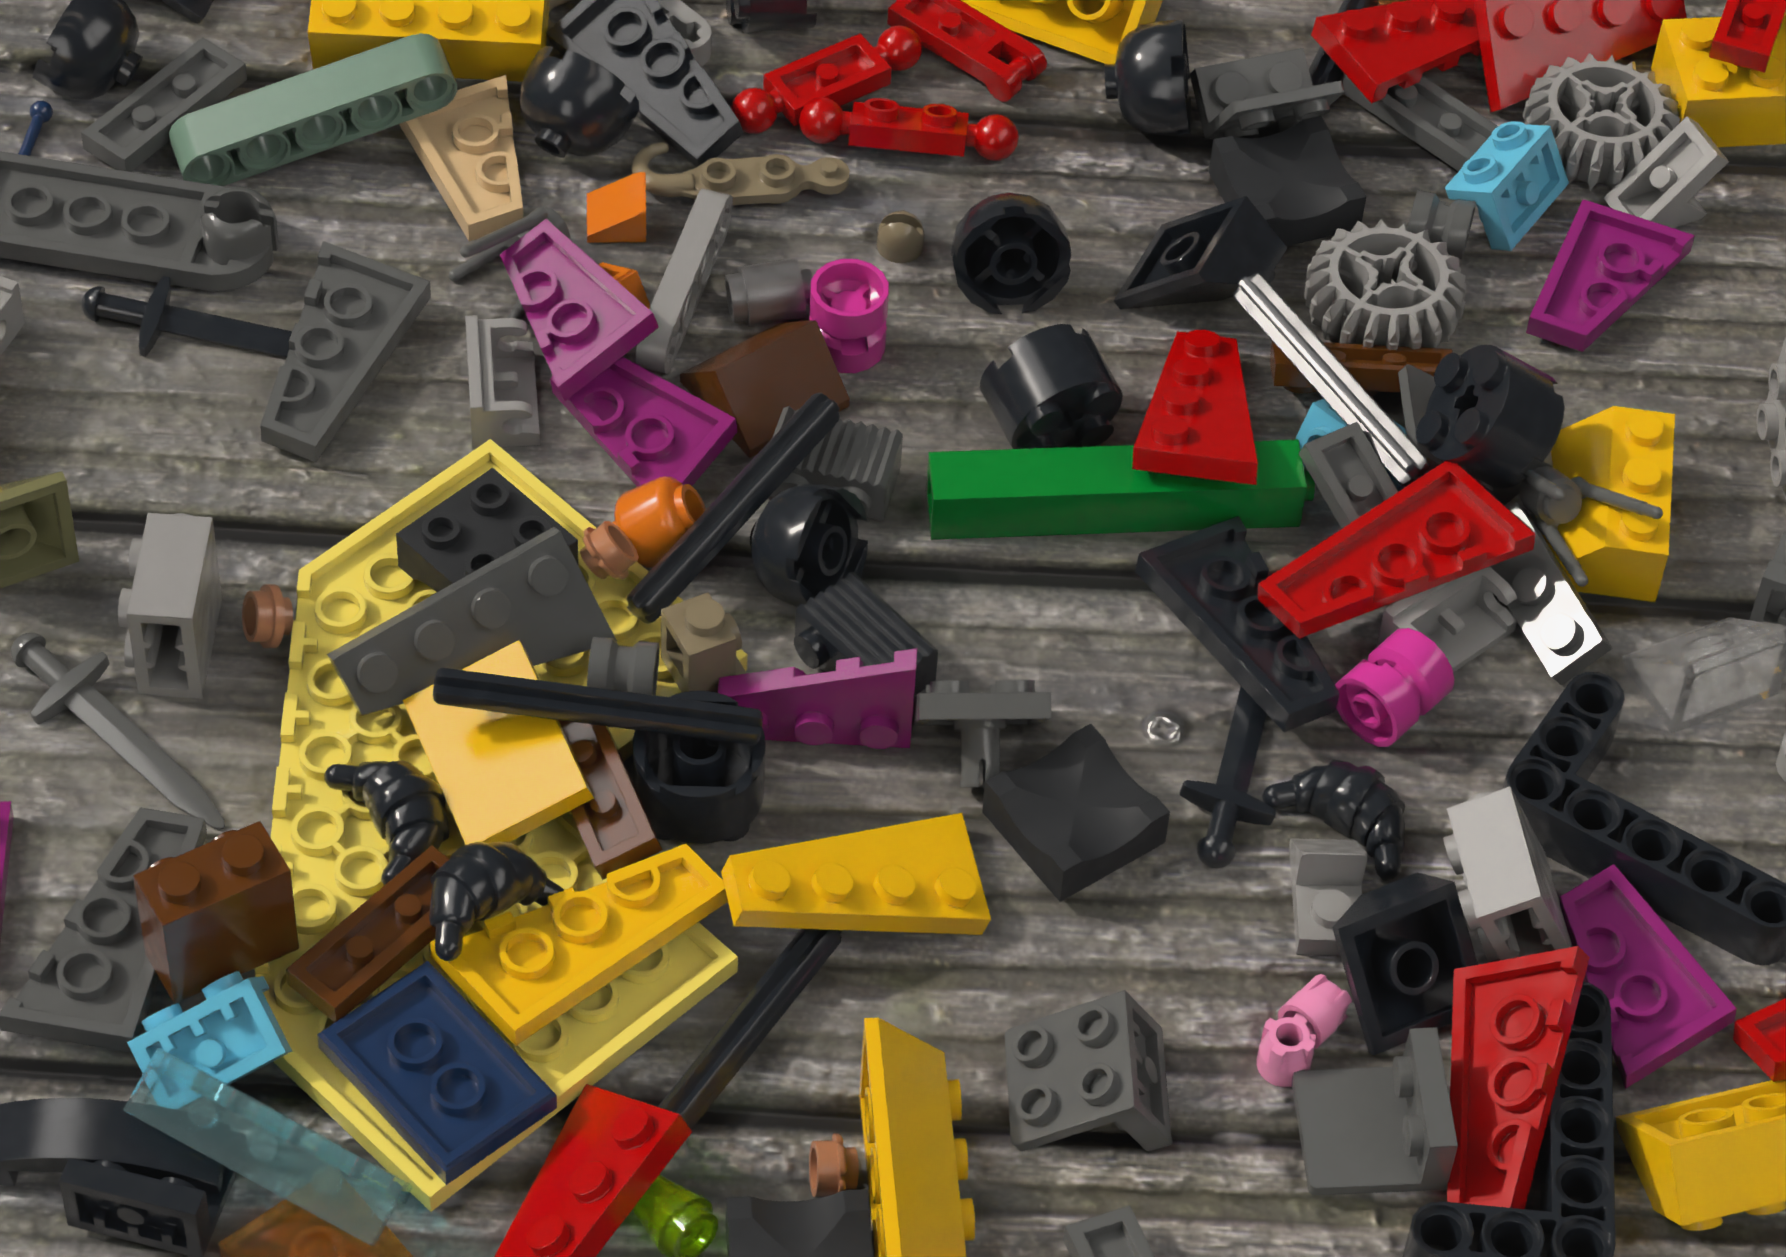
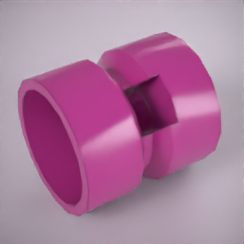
M839 259L828 262L816 271L811 280L809 320L817 321L839 373H858L868 370L881 360L885 352L889 282L881 270L873 264L859 259Z
M1410 628L1397 629L1369 654L1368 661L1363 659L1335 684L1340 693L1336 709L1345 724L1361 739L1378 747H1389L1418 722L1419 716H1424L1453 690L1455 679L1452 666L1443 651L1427 636Z

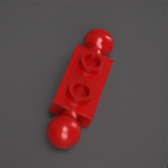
M896 25L886 29L879 37L877 46L873 47L859 33L763 74V89L748 88L741 91L733 100L731 109L738 118L743 131L749 134H760L767 131L774 124L777 114L780 112L784 114L793 126L799 124L802 108L812 99L819 97L830 98L842 106L890 85L892 70L905 71L917 64L922 54L921 39L913 29L903 25Z
M819 97L806 103L799 116V125L804 136L818 144L830 143L841 134L849 135L848 146L964 157L966 146L975 147L978 154L987 160L1000 161L1008 158L1015 151L1019 141L1018 130L1009 118L993 114L982 118L977 124L968 123L969 113L957 112L954 107L945 104H928L923 108L899 106L897 102L886 98H872L866 100L865 103L854 102L853 110L849 112L843 111L841 106L834 100Z

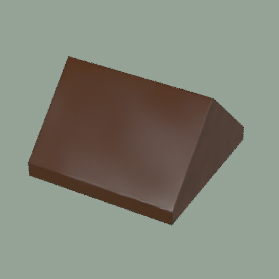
M816 320L779 323L680 373V382L692 395L736 418L737 433L732 440L749 458L757 455L773 438L783 408L790 406L796 411L816 393H823L829 399L834 400L840 407L839 412L849 407L850 402L848 393Z

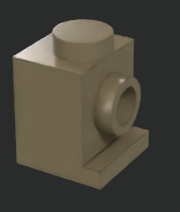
M709 592L661 609V658L681 692L710 691L718 693L720 677L747 674L736 656V651L742 648L739 628L730 613L724 614L721 604L713 600Z

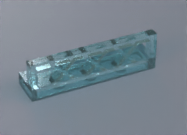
M157 1048L123 1111L371 1246L376 1245L399 1202L406 1204L411 1195V1183L161 1048Z

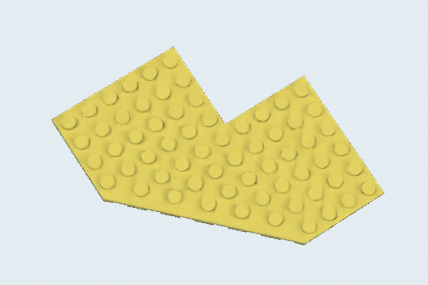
M491 439L299 569L297 606L292 626L287 692H285L280 733L281 748L279 766L276 768L271 839L291 871L299 949L255 968V977L264 976L270 988L263 992L292 1049V1052L273 1062L430 1212L579 1097L586 1084L593 1086L738 972V956L698 922L515 1046L431 958L429 943L353 1010L429 961L557 1095V1108L447 1185L319 1049L317 1034L335 1022L292 989L287 983L286 969L384 886L381 876L389 863L388 843L386 839H382L375 828L364 802L356 801L351 791L330 788L324 780L327 768L333 764L359 766L362 762L404 760L417 767L425 776L433 779L439 785L404 703L362 715L356 709L327 655L437 593L427 584L412 579L398 566L396 533L491 468H494L578 539V566L617 643L621 646H634L638 641L659 642L656 696L671 697L682 693L661 658V616L655 622L647 624L632 615L627 608V595L649 571L638 562H635L628 568L629 575L626 579H615L610 575L606 579L597 577L587 567L580 554V550L585 546L583 542L585 529L588 527L596 529V527ZM678 596L671 605L680 603L683 600ZM742 649L737 650L736 656L744 670L747 671L748 654ZM590 650L533 667L539 680L587 686ZM609 727L623 761L627 760L633 755V736L635 730ZM446 801L445 811L448 817L450 832L449 838L442 842L438 850L450 859L457 849L465 845V842ZM571 811L510 842L515 844L526 856L532 858L546 872L547 878L561 886L564 890L573 887L575 892H579L607 882V878L602 880L595 869ZM535 901L527 906L517 903L496 916L511 911L513 917H517L542 906ZM478 920L474 922L472 928L463 937L483 930L484 921Z

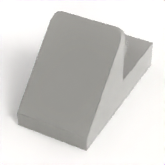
M1685 117L1603 199L1612 209L1676 228L1702 219L1707 215V212L1694 195L1729 161L1696 121Z
M1290 838L1289 854L1296 954L1340 956L1332 927L1357 898L1362 895V882L1367 864V852L1356 840Z

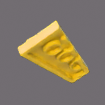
M962 813L729 855L721 871L735 927L982 935L991 921Z
M683 844L607 874V882L587 890L575 892L574 888L571 887L548 896V905L517 917H513L511 911L484 921L483 930L463 937L461 954L453 961L440 959L435 951V940L431 941V958L505 1036L517 1046L726 904L728 899L723 880L687 844Z

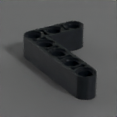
M1585 672L1574 677L1510 765L1503 785V789L1511 787L1546 856L1588 879L1614 864L1657 915L1746 962L1755 965H1770L1779 962L1786 955V883L1589 782L1588 778L1611 747L1625 698L1620 684L1609 675L1600 672Z
M1583 982L1573 1024L1580 1027L1572 1025L1540 1148V1211L1443 1201L1430 1202L1420 1207L1413 1215L1402 1257H1508L1502 1255L1497 1250L1510 1251L1518 1257L1614 1256L1616 1234L1611 1007L1609 999L1601 989L1593 984ZM1569 1080L1578 1081V1082L1582 1083L1583 1085L1576 1084V1083H1572V1082L1569 1081ZM1572 1137V1138L1580 1139V1140L1583 1141L1584 1143L1574 1142V1141L1570 1140L1569 1138ZM1568 1197L1581 1198L1587 1203L1575 1202ZM1429 1243L1439 1244V1245L1444 1246V1247H1445L1446 1249H1448V1250H1447V1251L1436 1250V1249L1431 1248V1247L1428 1246L1427 1244H1429Z

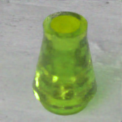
M662 1175L656 1178L632 1209L660 1253L667 1257L699 1256L712 1243L718 1231V1219L713 1214L711 1202Z

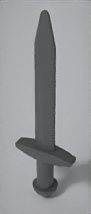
M25 633L14 641L11 648V656L14 663L18 667H29L50 687L31 711V716L36 724H41L69 708L175 807L191 816L205 818L206 824L214 829L221 830L225 827L223 817L202 786L93 687L110 664L104 652L86 659L69 670L45 648L46 640L43 636L37 633Z

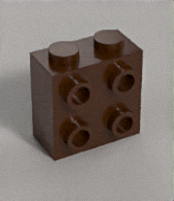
M261 821L240 830H230L221 833L205 845L177 857H167L158 860L148 869L133 875L145 954L174 1004L202 992L204 987L236 971H239L240 974L246 973L299 949L291 871Z

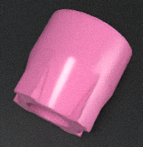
M1319 974L1279 1009L1278 1019L1285 1017L1293 1018L1296 1013L1307 1018V1027L1311 1040L1316 1042L1314 1049H1317L1348 1018L1346 1011L1352 999L1347 990H1341L1336 984L1328 981L1325 975Z
M1296 1013L1293 1018L1285 1017L1278 1020L1269 1018L1265 1022L1256 1064L1260 1075L1270 1084L1279 1087H1292L1294 1072L1311 1069L1316 1042L1311 1040L1307 1027L1308 1019L1303 1015Z

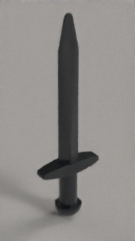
M167 276L161 278L148 302L106 294L105 288L102 286L89 289L82 298L83 313L91 321L98 322L99 318L103 317L141 325L138 345L140 356L146 357L149 354L161 331L286 358L289 352V339L292 331L170 306L171 280Z
M1240 686L1216 784L1186 780L1180 789L1181 797L1212 813L1206 837H1203L1197 843V854L1203 864L1215 869L1229 865L1235 857L1236 849L1232 844V839L1237 821L1271 825L1276 816L1274 808L1247 794L1267 713L1242 686Z

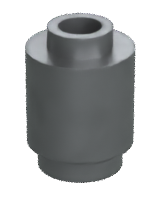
M795 258L739 267V273L725 275L726 297L732 322L746 321L748 326L805 318L806 305H810L811 280L813 278L810 268L800 270L798 260Z

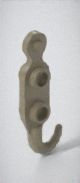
M665 142L653 143L642 148L635 155L631 167L633 174L646 172V191L653 195L669 198L687 197L696 199L699 191L703 188L731 195L733 197V205L782 204L806 189L828 195L838 194L847 188L850 176L847 164L837 158L825 157L816 160L810 165H800L781 154L735 159L712 158L698 167L683 173L658 174L650 170L649 162L654 157L669 151L670 147Z

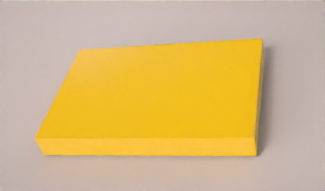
M520 640L462 669L465 671L539 680L527 651ZM433 685L403 700L465 845L474 842H511L594 799L558 720L440 705L433 700Z

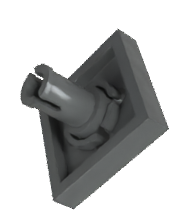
M1035 680L995 681V684L990 685V693H969V681H931L930 685H926V693H919L914 697L912 726L954 725V729L961 730L962 781H960V788L980 787L979 761L983 763V788H985V781L1000 773V729H1006V725H1039L1051 719V692H1035Z

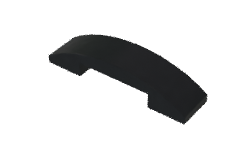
M46 1098L0 1104V1185L15 1186L19 1171L63 1173L70 1157L91 1163L99 1160L110 1161L124 1167L131 1173L159 1180L165 1177H175L189 1182L196 1189L204 1190L206 1193H220L233 1131L230 1125L210 1118L137 1102L93 1098Z

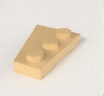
M506 75L459 89L454 99L447 106L399 124L468 241L483 237L523 218V202L517 156L514 147Z

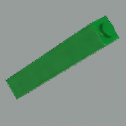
M1299 440L1254 441L1258 462L1256 485L1132 469L1134 445L928 452L926 501L931 540L1194 531L1205 529L1237 516L1240 517L1246 529L1300 527L1304 502L1313 501L1315 482L1299 456L1301 451Z

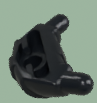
M1334 759L1329 765L1314 766L1294 775L1292 780L1272 784L1263 791V802L1275 810L1295 806L1296 811L1300 813L1310 811L1311 814L1324 820V823L1348 838L1351 836L1364 847L1366 846L1367 854L1370 857H1374L1376 873L1382 879H1394L1401 870L1400 854L1403 852L1405 845V821L1403 817L1405 802L1394 789L1385 784V777L1376 769L1367 765L1357 767L1349 762Z
M401 760L392 762H362L359 766L333 764L325 771L324 780L330 788L351 791L356 801L364 802L375 828L382 839H386L389 846V863L381 876L383 885H386L431 845L439 849L442 842L449 838L450 829L445 811L446 799L436 781L425 776L421 770L411 763Z
M474 842L460 847L451 855L450 860L445 862L430 878L433 886L429 921L431 926L436 928V954L444 961L457 959L462 951L463 935L472 928L474 922L492 918L517 903L527 906L535 901L541 906L548 905V896L564 891V889L548 879L546 872L532 858L526 856L515 844L510 842Z

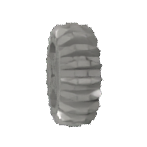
M1590 53L1582 63L1567 57L1561 67L1549 65L1546 74L1543 77L1537 78L1535 85L1532 86L1529 100L1526 101L1523 112L1524 124L1551 126L1569 183L1576 179L1586 181L1590 191L1597 183L1606 184L1612 190L1680 121L1678 117V101L1671 98L1670 85L1656 84L1655 71L1640 73L1636 70L1635 61L1625 66L1615 63L1613 55L1607 61H1597Z
M1381 218L1374 228H1368L1362 222L1357 221L1351 232L1337 228L1331 240H1322L1316 255L1312 257V262L1308 264L1304 291L1305 306L1310 308L1311 324L1322 326L1321 330L1323 331L1324 340L1340 339L1339 343L1363 344L1364 347L1372 348L1374 345H1386L1389 350H1397L1398 346H1406L1412 349H1419L1421 347L1437 348L1440 342H1449L1456 326H1458L1459 319H1462L1466 303L1464 301L1467 288L1465 283L1466 276L1461 274L1459 258L1448 256L1446 242L1430 243L1428 229L1414 234L1408 231L1406 222L1399 228H1390L1386 226Z

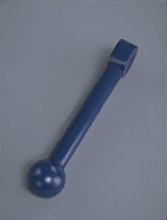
M44 100L36 101L30 107L32 120L18 154L31 155L43 123L48 122L52 118L53 109Z

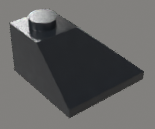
M1244 196L1162 224L1115 297L1114 302L1121 310L1221 301L1234 296L1233 293L1238 287L1237 281L1243 276L1248 278L1254 273H1259L1271 283L1276 275L1274 269L1287 250V247L1250 199Z
M1417 872L1360 895L1332 929L1368 1052L1372 1055H1377L1407 1042L1410 1029H1439L1451 1024L1454 969L1478 965L1454 881Z

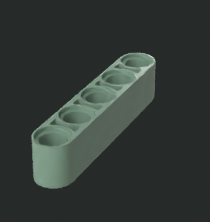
M430 34L410 35L188 113L180 117L171 126L169 141L183 180L225 186L437 111L447 106L454 99L457 93V82L438 39Z

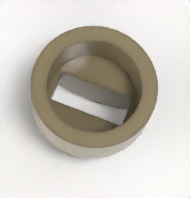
M905 210L895 211L886 215L877 231V250L883 258L895 263H907L917 259L924 249L925 234L922 222L914 214Z

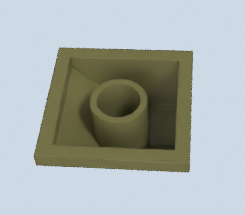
M62 471L0 485V589L79 562L67 480Z

